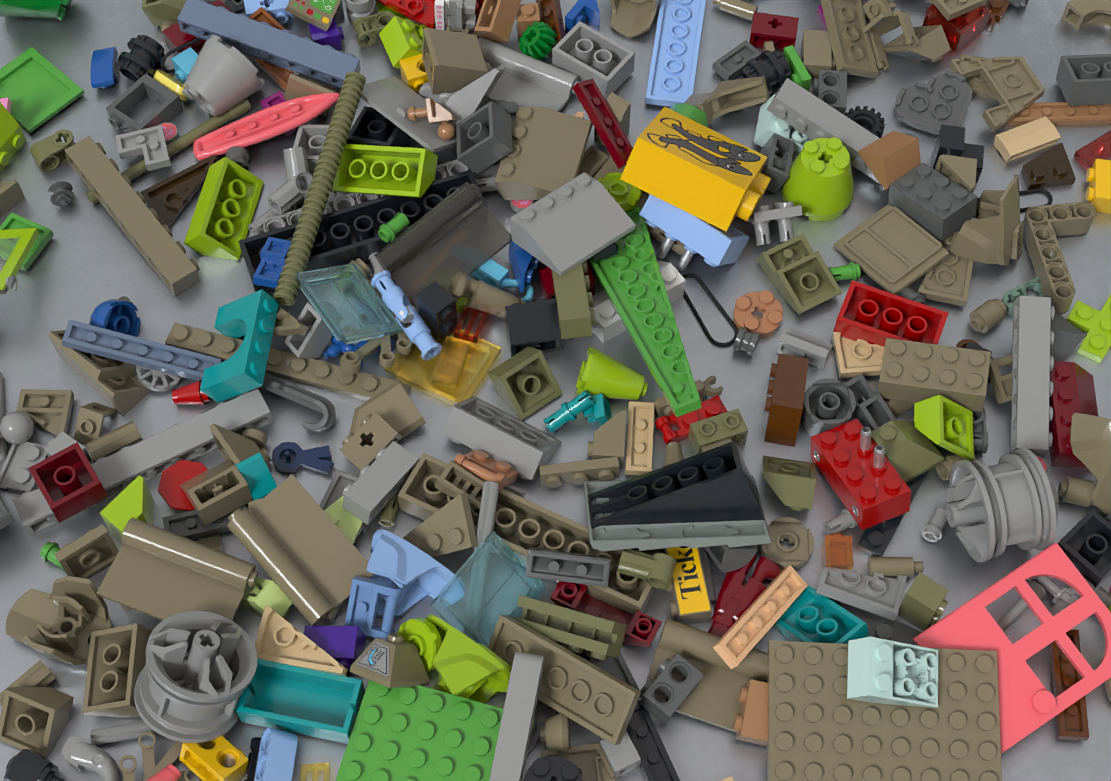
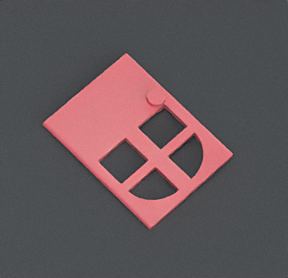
M1053 543L912 639L916 646L926 648L997 651L1001 754L1111 678V612L1057 543ZM1036 576L1053 577L1071 586L1078 592L1081 598L1055 616H1052L1025 580ZM1013 588H1015L1042 624L1014 644L1011 643L985 608ZM1092 614H1095L1098 618L1105 636L1104 656L1095 670L1092 669L1066 635V632ZM1053 641L1056 642L1083 678L1057 697H1054L1051 692L1047 691L1026 663L1027 659Z

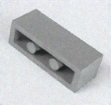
M395 441L387 448L383 447L376 455L375 461L371 466L367 464L362 469L355 483L350 482L345 487L342 493L344 496L342 507L368 525L404 486L419 458Z

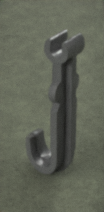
M265 373L261 388L323 414V419L318 424L303 422L302 426L305 429L313 432H324L334 425L336 412L331 401Z

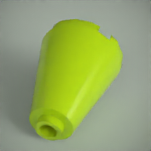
M588 347L586 351L588 359L582 362L575 387L578 389L575 391V395H580L586 390L592 397L601 393L605 398L638 400L639 396L644 397L648 382L644 381V375L595 347Z

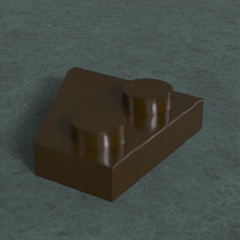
M1058 143L1023 165L1021 170L1027 190L1073 185L1076 180L1063 143Z

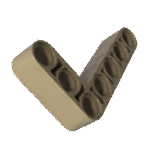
M1087 202L1033 206L1027 209L1023 220V238L1037 277L1039 276L1042 293H1044V297L1051 298V306H1054V310L1058 314L1068 312L1076 292L1056 236L1079 235L1089 231L1096 211L1094 206Z

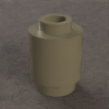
M999 299L988 300L970 313V325L975 331L986 333L1004 320L1007 308Z
M1067 476L1065 480L1060 481L1057 493L1061 496L1062 502L1089 507V505L1095 506L1090 499L1096 487L1093 481Z

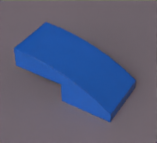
M268 237L260 253L261 262L253 276V283L255 285L270 288L278 286V280L280 279L281 272H283L282 268L285 265L284 262L287 258L291 241Z

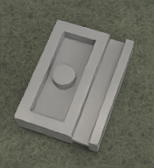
M31 442L12 444L0 471V490L6 489L9 492L18 494L36 490L38 485L28 468L48 458L44 451L47 446Z

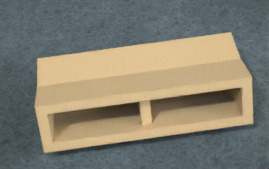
M1045 116L995 135L994 147L1000 152L1004 161L1008 163L1056 145L1061 136L1053 123Z

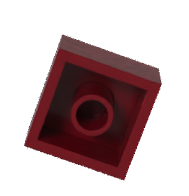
M78 442L28 468L59 523L109 497Z

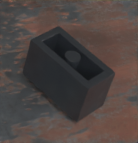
M435 280L416 294L419 315L427 324L431 333L440 341L443 337L451 335L456 330L458 320L456 299Z

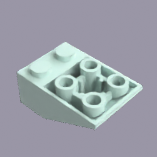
M774 94L760 107L753 143L763 148L775 133L795 142L793 157H797L807 141H812V139L766 110L774 98Z
M875 637L849 640L847 699L870 703L938 708V650Z

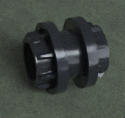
M138 35L136 38H131L127 43L130 52H121L118 57L120 62L119 71L134 83L144 74L153 78L156 73L153 69L154 66L161 68V60L165 55L164 48L156 40L146 35Z
M777 50L762 52L760 62L753 58L748 60L746 67L742 71L743 79L765 76L769 95L772 94L771 86L776 85L780 88L791 75V69L786 58Z

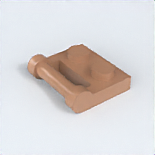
M473 450L465 455L459 453L453 461L481 479L497 482L499 490L515 482L519 473L512 469L510 464L503 461H495L489 458L487 453L480 450Z

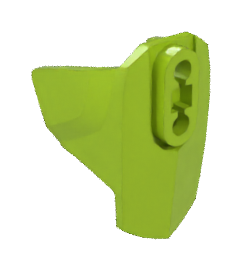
M427 615L426 619L435 625L442 640L441 647L433 659V666L437 669L439 675L432 689L487 704L497 693L507 692L512 669L508 663L483 644L474 642L435 615Z

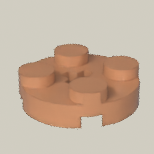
M767 290L749 292L736 300L733 322L738 330L744 327L748 332H759V339L770 337L777 332L783 319V308L780 302L774 298L772 292ZM755 311L763 313L760 319L757 316H752Z

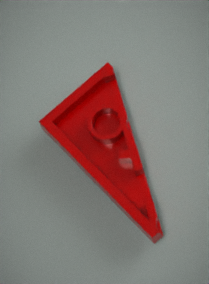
M375 0L421 25L435 28V0Z

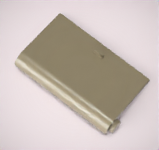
M292 474L253 508L245 510L239 508L228 517L230 522L227 527L312 626L318 624L350 596L352 579L356 575L369 579L375 575L367 571L368 561Z
M132 517L124 528L121 538L122 546L96 594L162 621L174 614L187 611L211 612L232 621L248 587H254L259 572L255 571L256 565Z
M667 618L646 682L649 679L655 681L660 675L657 669L666 658L672 660L678 653L704 676L676 712L736 732L732 730L735 714H740L741 703L737 701L741 685L745 686V683L750 679L768 683V653L753 648L738 666L730 669L713 649V646L722 637ZM677 672L671 673L675 681H683L681 674ZM654 694V697L658 702H667V699L663 694Z

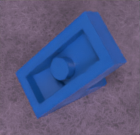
M578 0L565 16V32L568 33L579 21L582 23L588 22L596 27H600V11L597 1Z

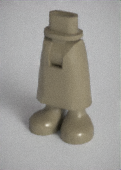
M458 271L456 276H453L446 290L456 299V302L460 297L468 298L466 303L468 308L481 310L501 318H505V306H510L514 303H525V301L515 295L491 286L482 280L477 281L462 271Z

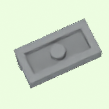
M786 327L784 333L782 332L778 339L775 353L808 358V366L823 371L833 344Z

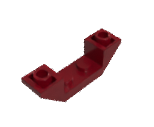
M559 581L550 597V600L556 605L626 624L627 627L622 645L650 647L662 625L661 621L637 610L633 617L587 595V586L584 584Z

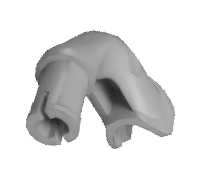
M72 736L67 739L61 753L73 768L79 771L84 768L97 773L103 778V781H120V770L116 760L106 751L83 737Z

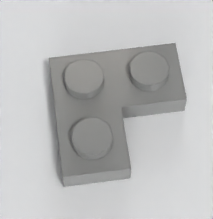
M162 125L115 136L121 159L143 154L148 171L171 166Z

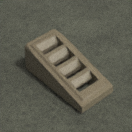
M451 460L436 481L434 487L455 498L460 493H465L470 485L474 486L475 488L472 493L468 494L470 507L480 511L481 499L478 501L475 497L480 490L483 491L484 481ZM451 475L456 477L453 483L448 481ZM461 480L466 482L462 489L457 487Z

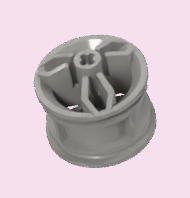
M1020 448L1013 451V453L1001 456L998 464L987 466L981 460L970 462L968 460H960L955 462L950 473V488L947 490L945 513L950 527H957L956 535L969 555L975 561L981 563L989 561L992 557L1001 556L1006 546L1017 544L1023 550H1044L1052 545L1055 539L1056 522L1058 519V493L1054 484L1049 483L1047 474L1037 456L1027 448Z
M181 612L161 621L149 636L146 645V665L140 672L134 687V703L142 720L158 734L178 742L202 743L226 734L239 718L236 709L240 696L252 681L257 668V652L254 643L239 625L226 617L211 612Z

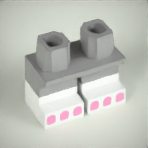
M435 0V29L445 30L447 25L452 28L466 29V27H470V30H474L476 26V0Z

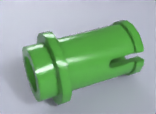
M397 213L386 225L382 224L379 227V237L384 242L394 241L395 236L409 225L408 218L403 213Z
M850 262L849 265L828 267L835 281L848 279L856 281V278L861 277L858 263Z
M47 542L40 551L43 561H50L63 569L54 553L61 550L59 544Z

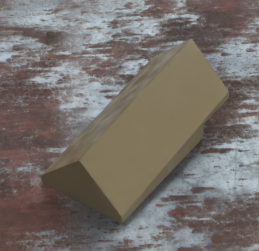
M65 330L49 332L48 336L59 356L116 409L120 415H126L150 392V389L144 387L134 375L136 365L62 346V339Z

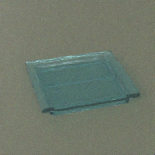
M354 263L300 272L296 275L301 283L300 289L336 339L344 342L345 345L402 332L403 329Z
M491 531L430 606L446 623L465 634L474 642L481 643L488 648L500 615L507 614L512 618L513 616L520 618L523 607L516 606L519 595L536 599L545 589V586L538 578L525 577L526 565L495 531Z

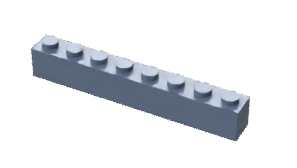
M186 0L177 18L180 31L204 40H207L211 35L219 36L222 39L220 43L223 45L227 44L230 47L234 46L242 54L263 60L294 73L297 72L338 89L342 88L347 72L360 73L361 71L360 59L351 53L339 52L329 45H320L310 38L298 37L288 30L276 29L266 22H257L244 14L238 15L230 12L225 7H216L208 4L205 0Z

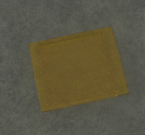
M456 328L451 335L443 337L440 341L430 333L435 342L440 343L442 346L441 352L434 358L424 360L421 357L422 352L416 344L412 343L409 354L401 355L396 351L394 365L390 368H385V372L394 375L397 380L410 384L412 387L453 406L473 396L501 352V348Z

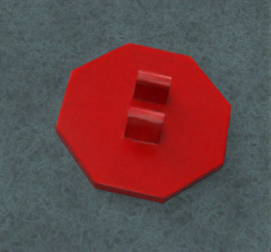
M180 460L162 471L158 493L171 509L195 510L180 485L208 469L200 462Z

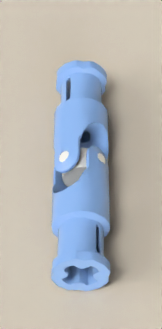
M388 270L377 273L372 278L371 285L381 293L382 301L387 308L395 313L397 322L409 340L416 344L422 352L421 357L424 360H429L437 356L441 352V344L435 342L427 324L416 309L410 305L401 287L396 286L391 279V273ZM412 323V325L409 327H407L405 324Z

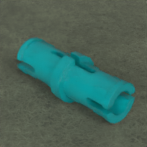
M584 390L570 402L561 404L559 410L544 419V423H548L546 425L547 428L554 433L570 420H576L578 414L595 404L589 392Z

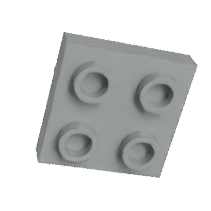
M793 201L772 203L773 208H770L769 205H757L748 220L755 227L756 246L772 244L769 222L774 219L778 221L780 242H786L794 238L792 218L802 215L801 205H793Z

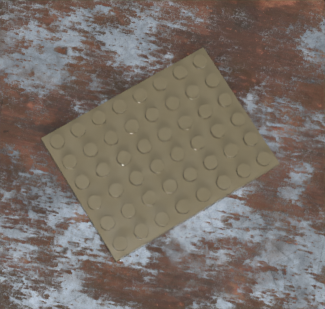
M769 640L767 781H1002L997 651L931 648L938 650V708L847 699L848 644Z

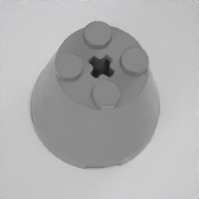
M211 35L204 43L183 84L184 89L182 90V93L191 101L195 99L201 105L199 109L208 117L211 115L214 117L216 115L221 116L259 91L265 84V80L259 79L256 75L258 69L234 46L230 47L227 44L223 45L220 43L222 39L216 35Z

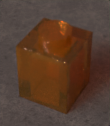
M841 533L825 535L821 545L822 571L824 567L852 570L854 566L852 536H844Z

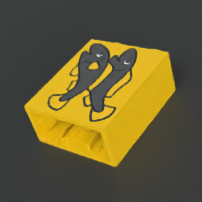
M664 107L638 136L620 178L726 232L736 217L748 222L771 181L770 177L760 173L768 158L767 156L667 107Z

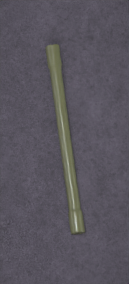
M247 99L243 100L221 116L216 115L169 143L167 145L169 157L193 144L196 139L211 133L230 120L236 119L251 110L249 101ZM141 160L120 174L122 176L125 174L130 181L134 180L148 171L145 160ZM91 190L86 192L87 198L93 205L99 202Z

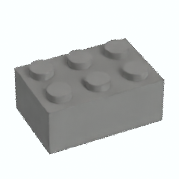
M580 21L552 49L553 66L578 75L580 82L594 79L603 97L606 99L634 71L635 52Z

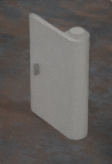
M480 37L478 39L479 44L484 46V60L489 63L490 71L501 65L506 67L487 100H504L516 102L519 107H543L560 112L575 94L572 87L580 82L578 75L486 38Z
M393 76L364 85L360 98L427 150L435 153L451 147L457 152L456 128L452 139L443 140L437 133L440 124L429 123L428 117L417 118V121H410L408 119L407 110L409 107H415L416 109L426 107V100L397 77Z

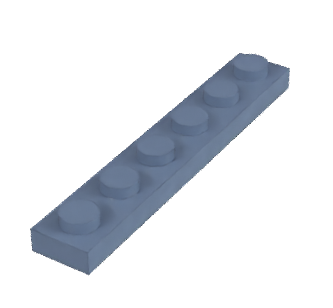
M70 319L62 339V346L196 381L202 380L204 369L221 363L219 358Z

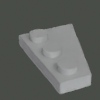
M824 567L816 593L895 621L899 612L907 576L898 575L897 578L884 577V573L876 572L869 576L860 575L856 570Z

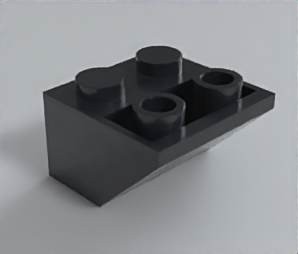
M555 298L539 299L535 302L514 303L510 306H505L506 334L511 357L528 346L541 350L542 353L561 350V336Z

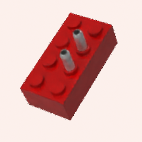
M855 419L811 436L810 457L861 530L909 512L911 490L886 458L885 448L882 445H877L872 440L870 428L863 427L859 420Z

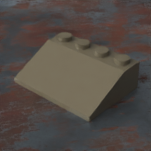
M519 107L512 126L513 151L501 159L494 181L503 199L540 200L576 178L593 123L590 120L543 107Z

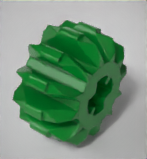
M537 21L532 26L528 25L527 30L522 31L523 36L518 39L520 42L518 48L521 52L540 61L543 57L548 58V53L557 44L555 40L557 35L547 23H539Z

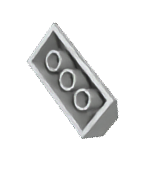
M475 396L453 405L443 430V434L449 436L452 442L464 444L472 448V451H483L489 455V458L495 461H503L510 464L512 469L519 472L518 476L526 480H533L539 476V466L548 465L562 442Z

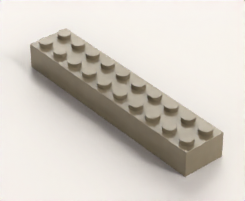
M423 453L397 495L400 510L425 521L454 499L434 487L448 464ZM451 475L448 481L453 483L456 477ZM461 480L457 487L462 489L466 482ZM470 485L465 493L470 495L475 487ZM480 490L475 497V499L478 501L482 497V490ZM499 490L490 547L491 552L525 568L530 547L611 557L608 587L586 585L587 595L633 617L637 610L644 612L656 588L648 585L643 579L618 572L620 558L624 549L604 552L593 549L589 539L588 527L507 490ZM470 507L476 534L480 511Z

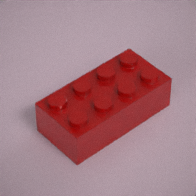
M852 280L833 332H840L841 337L854 341L861 339L869 344H877L885 347L886 338L938 345L949 313Z

